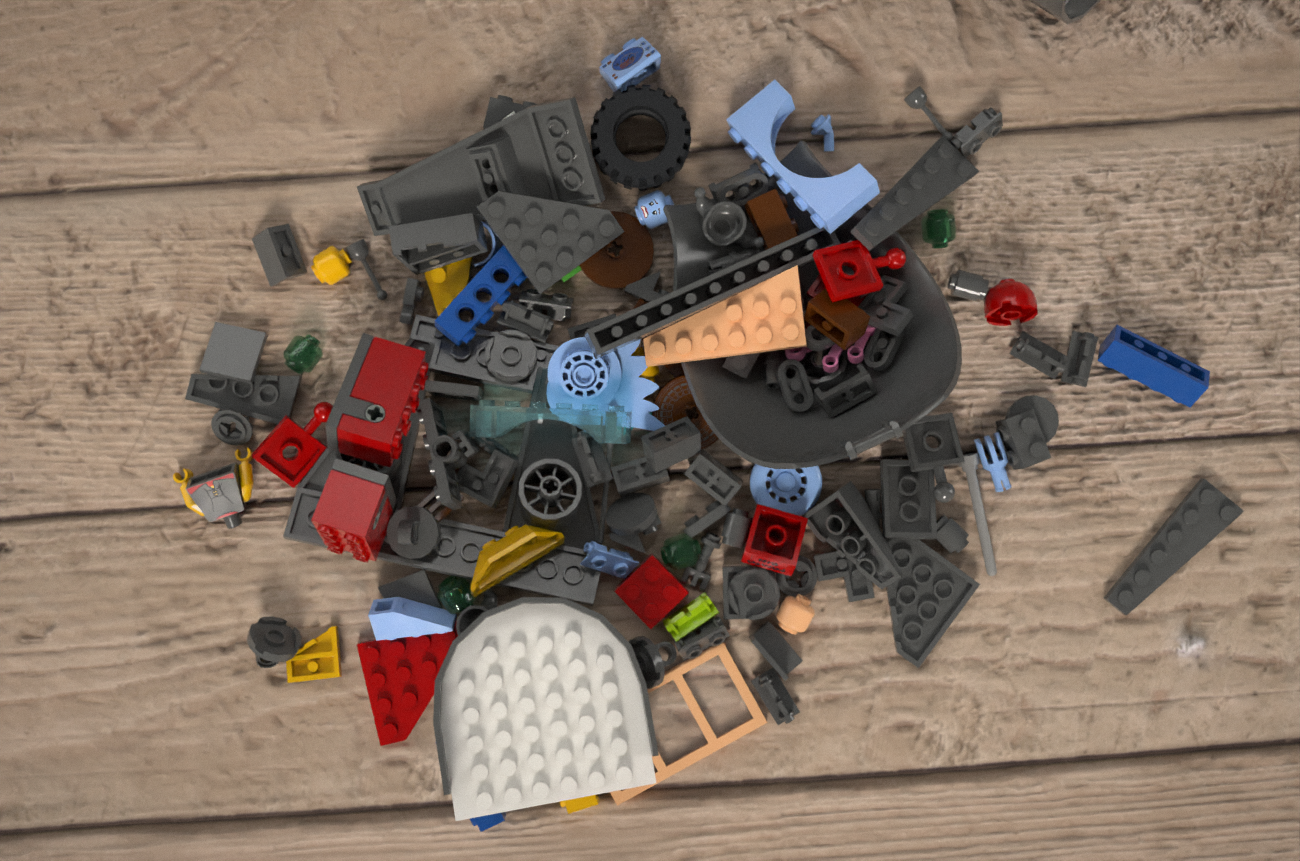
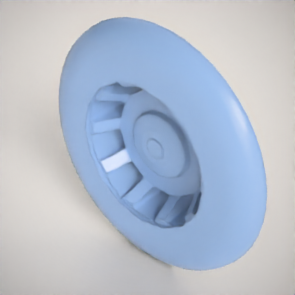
M585 337L574 338L563 343L554 352L548 365V381L552 392L563 404L577 410H593L604 406L615 396L621 383V366L614 351L595 359ZM580 355L581 359L575 361L574 357ZM585 355L592 356V360L586 359ZM596 360H598L601 363L600 367L596 365ZM568 361L572 364L570 368L566 367ZM601 371L605 372V377H600ZM564 373L568 374V378H564ZM598 382L603 383L600 388L596 386Z
M754 464L750 475V490L756 504L799 516L807 513L816 504L821 494L822 474L819 466L800 468L802 472L798 473L795 469H773ZM772 470L771 476L767 477L768 472ZM805 476V484H802L801 477ZM766 481L770 482L769 488H766ZM802 487V488H804V491H803V493L800 495V494L798 493V491H799L800 488ZM771 491L776 494L774 498L769 494ZM794 495L797 497L796 500L790 501V497ZM779 498H785V503L779 502Z

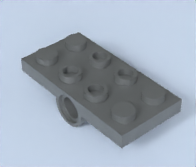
M430 398L419 400L421 408L417 410L418 417L426 430V434L423 435L425 448L430 450L431 460H428L431 475H435L437 485L434 486L436 500L438 502L441 501L442 505L452 510L463 508L455 470L462 468L466 464L468 457L464 453L467 450L465 448L461 449L458 445L459 443L448 436L442 407Z

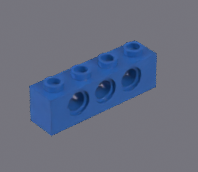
M504 245L435 320V327L458 347L463 342L468 344L477 333L474 329L480 323L486 324L494 314L491 310L498 303L503 305L511 295L509 290L515 284L520 286L527 278ZM503 273L507 276L508 280L505 283H498L495 281L494 275ZM480 292H486L490 295L491 299L488 302H480L476 295ZM463 311H469L473 314L474 318L469 322H464L459 318V314Z

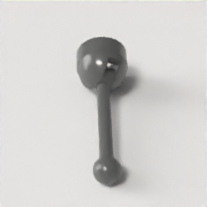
M919 86L904 101L913 109H922L941 134L949 142L952 141L953 134L944 129L925 105L927 95L922 87Z
M365 239L346 247L345 249L352 259L362 262L377 290V298L385 300L387 292L382 290L366 260L369 248Z

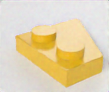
M473 256L424 272L438 316L469 283Z
M338 626L330 627L328 631L307 642L299 649L294 658L286 661L288 683L342 677Z

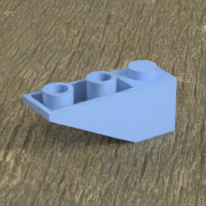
M402 597L373 600L368 614L376 641L394 640L411 636L419 637L435 633L444 634L453 631L457 618L456 612Z

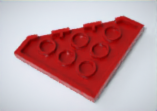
M457 620L455 621L453 631L444 634L435 633L394 640L376 641L374 639L357 644L380 746L406 740L434 696L435 679L452 642L458 637L456 629Z

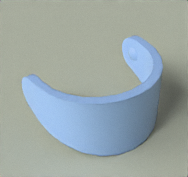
M481 221L483 226L492 237V249L489 256L485 260L475 263L474 267L485 266L503 246L488 223Z

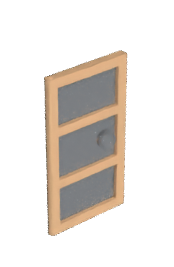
M725 642L718 646H711L702 651L698 657L687 659L665 671L663 682L654 688L647 689L659 753L658 756H652L656 783L610 792L617 806L768 723L727 650Z

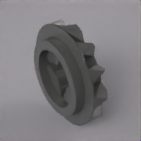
M231 407L226 410L220 409L211 421L214 434L221 441L229 445H243L253 435L254 425L249 423V416L244 417L241 414V409L238 411H233ZM235 422L236 428L231 432L230 423Z
M799 555L795 569L798 572L807 571L800 576L801 586L794 579L786 580L789 578L788 575L775 572L779 588L785 594L794 597L798 594H808L817 582V572L814 564L808 558Z

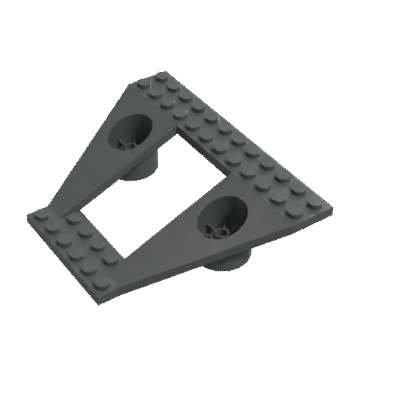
M416 315L410 338L405 346L426 352L425 362L429 363L426 374L428 380L430 373L434 372L532 394L503 531L442 519L439 522L441 530L439 543L425 557L409 559L398 555L392 550L386 533L377 559L472 580L479 552L483 550L482 546L493 539L496 541L505 537V532L512 527L518 526L520 528L526 524L561 532L565 537L564 544L496 585L552 598H566L575 603L593 606L601 571L582 566L580 563L587 556V553L583 550L586 542L595 541L602 545V542H598L599 527L590 488H588L571 440L578 437L576 424L567 422L557 416L550 408L546 395L549 382L548 365L552 355L560 346L531 340L537 348V363L533 372L526 378L516 382L503 381L496 378L488 370L485 363V348L488 341L500 333L475 328L474 330L477 333L468 344L463 342L458 347L435 327L436 319ZM420 390L418 398L420 400L425 399L427 391ZM418 412L411 413L409 433L407 436H402L401 444H403L400 457L398 460H393L391 468L385 466L381 470L378 464L356 457L347 461L352 464L359 463L365 468L375 466L377 472L389 475L398 502L395 512L402 509L420 425ZM327 447L299 484L283 535L284 539L328 548L316 531L311 519L329 473L332 470L335 458L346 461V454L340 453V451L329 450ZM545 474H553V476L542 477ZM556 475L564 478L565 481L561 483ZM536 478L541 482L539 487L530 486ZM570 484L575 495L563 493L562 488ZM526 491L537 493V498L528 503L525 497ZM562 499L572 500V505L564 511L560 504ZM540 502L545 506L544 514L534 510L532 507ZM556 506L560 511L557 514H547L548 507Z

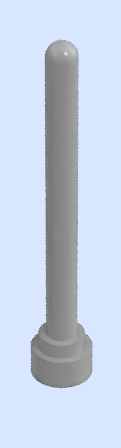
M978 453L964 454L965 462L959 465V467H962V471L966 472L986 572L989 576H994L997 573L976 473V469H978L977 464L980 461Z

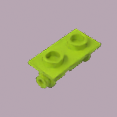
M704 592L663 620V623L677 642L717 615L719 611L707 593Z

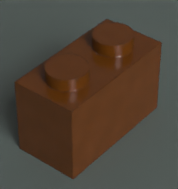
M776 189L751 199L744 205L757 236L764 239V251L798 236V225L793 217L789 218L786 208H788L787 201L782 193L778 194Z
M824 289L808 302L804 320L845 351L865 334L871 316L848 299L832 302L827 289Z

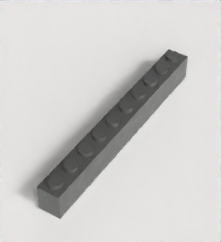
M818 227L590 328L586 330L584 336L595 359L682 321L798 265V268L811 263L814 261L812 255L815 250L839 245L840 242L835 231L830 234L824 227L821 229Z

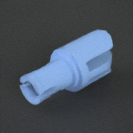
M996 432L993 434L1000 456H997L989 435L983 438L990 459H986L980 439H975L974 442L983 469L990 471L995 492L1004 491L1003 487L1008 490L1012 486L1005 469L1008 458L1000 433Z

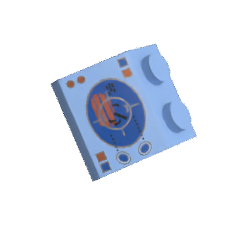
M645 38L629 40L623 45V50L617 55L612 53L601 61L602 65L599 67L600 74L613 92L618 89L621 92L625 91L627 86L630 85L636 86L660 69L661 55Z

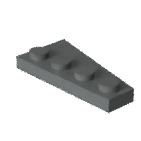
M191 374L185 399L223 410L229 407L233 411L241 409L242 415L279 424L285 415L289 418L292 416L302 376L255 375L253 384L210 374Z

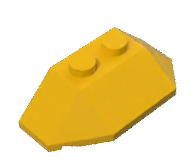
M525 524L520 528L518 526L512 527L505 532V537L498 541L493 539L482 546L483 550L479 552L470 587L472 596L475 598L564 544V535L561 532Z

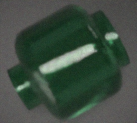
M948 209L927 211V215L921 220L923 241L932 244V248L935 249L948 247V242L956 238L955 216L948 213Z
M309 334L306 337L295 336L283 353V357L286 360L284 364L301 375L303 372H312L323 356V352L319 347L320 341Z
M682 533L667 538L664 541L663 547L660 548V553L665 566H670L671 569L678 571L695 565L698 560V554H701V548L697 539L693 540L687 534Z
M451 575L438 586L437 597L450 614H458L467 607L474 606L473 602L476 599L471 594V585L466 578Z

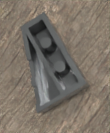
M473 213L389 226L393 255L416 275L488 251L483 223Z

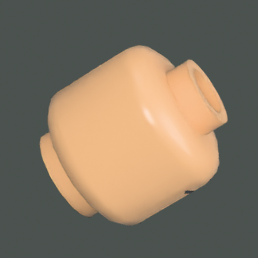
M798 594L796 597L787 596L776 614L779 621L778 625L794 635L797 632H805L815 615V611L810 605L812 601L801 594Z

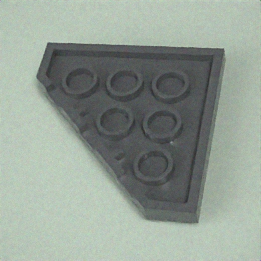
M498 191L476 207L539 294L624 232L609 210Z
M885 539L903 574L901 578L886 587L895 650L919 668L980 584L919 539Z

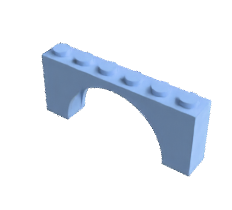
M773 80L726 119L730 128L728 134L737 144L741 142L745 146L744 150L752 160L757 158L762 163L760 164L762 170L767 176L771 177L773 175L778 180L777 185L785 194L790 192L795 197L793 199L795 204L801 211L807 210L811 214V220L819 229L824 227L831 234L880 193L877 180L860 163L846 172L826 178L804 177L784 167L776 157L775 143L780 127L790 113L795 110L792 96L776 80Z

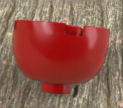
M1014 279L1001 280L999 284L987 292L984 299V315L987 322L992 325L1010 326L1011 322L1009 320L1020 319L1021 324L1033 319L1038 314L1037 300L1034 292L1026 284Z

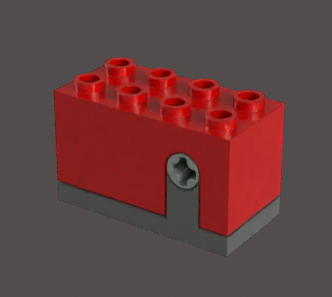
M363 333L326 423L328 449L336 452L340 451V453L391 468L393 460H398L403 447V444H401L402 436H407L409 433L411 413L417 412L420 398H418L419 391L425 390V382L428 380L426 374L429 363L425 362L426 352Z
M335 458L311 521L324 544L328 546L327 550L341 555L343 551L351 552L354 559L368 563V560L376 561L387 533L389 520L393 516L398 503L389 475Z

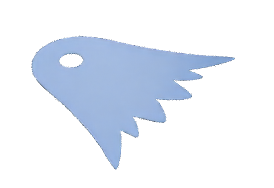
M641 339L614 351L620 362L622 377L617 393L607 404L593 410L573 409L563 404L554 395L548 382L546 395L553 412L561 419L574 424L607 425L608 412L611 411L618 412L617 426L634 427L650 431L664 427L665 425L649 414V412L659 410V407L643 399L655 392L659 385L639 377L648 367L646 366L645 356H631L639 346ZM585 355L586 359L592 360V356ZM575 356V361L581 359V356ZM596 360V365L600 367L601 363L598 360ZM568 361L566 367L570 368L572 364ZM604 371L600 372V377H605ZM564 373V378H568L567 373ZM598 382L596 386L600 388L603 383Z

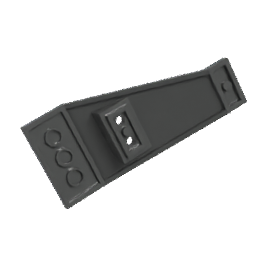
M575 97L531 105L383 180L362 183L357 186L374 236L390 234L389 226L473 213L480 221L485 220L476 207L498 191L577 205L597 204L605 200Z

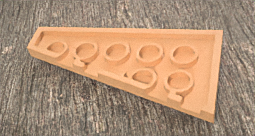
M798 265L644 338L646 366L807 347Z

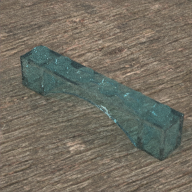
M479 400V404L470 405L469 437H503L509 431L524 423L539 419H551L577 426L590 434L599 443H631L632 411H624V406L608 405V410H598V405L582 404V409H572L571 403H556V408H546V402H530V407L520 406L521 401H505V406L495 405V400Z

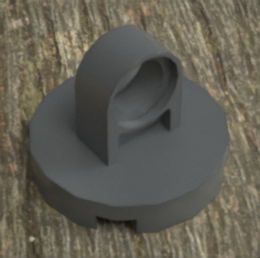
M409 506L395 512L389 520L387 527V539L392 550L402 557L414 559L425 557L436 548L441 536L440 523L430 513L431 511L420 506Z
M273 616L262 617L257 623L251 625L247 635V643L249 648L255 653L256 663L259 667L271 668L279 662H286L295 657L301 646L302 639L296 627L292 630L291 627L286 625V620Z
M638 636L629 640L628 642L632 645L647 684V689L660 685L665 675L664 667L672 664L676 659L677 652L675 647L666 641L654 645L645 636ZM659 648H664L668 652L667 661L662 660L658 651Z

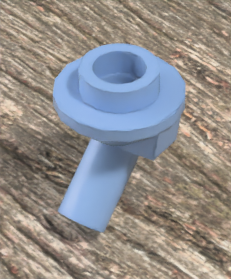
M821 114L811 124L813 128L811 134L824 135V152L834 151V132L831 126V116L828 114L824 117Z

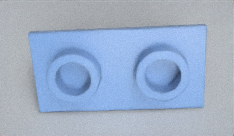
M595 541L585 543L583 550L587 553V556L580 563L582 566L623 579L639 564L638 561L633 560V557L628 552H622L613 548L607 551V546L598 544Z

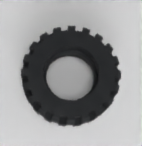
M643 84L642 88H635V85L627 86L625 91L621 92L618 89L613 92V97L610 99L606 98L601 103V108L599 111H596L593 117V125H591V146L593 156L604 175L607 174L612 182L615 184L620 183L624 185V188L630 190L632 188H639V191H643L649 187H654V189L661 187L662 183L671 181L678 171L680 172L690 149L691 126L690 121H687L686 111L677 104L678 100L674 96H667L665 90L657 88V90L650 89V85ZM636 115H645L657 120L662 125L666 136L665 145L661 153L656 158L645 162H637L626 158L620 152L616 143V133L620 124L627 118Z

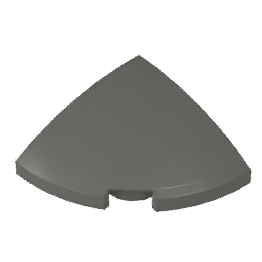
M424 569L378 587L383 598L402 597L443 609L438 594L434 591L427 571Z

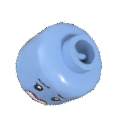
M656 190L641 196L637 201L638 205L634 208L641 225H646L648 228L653 229L668 223L663 208L665 205H674L670 195L665 196L662 191Z

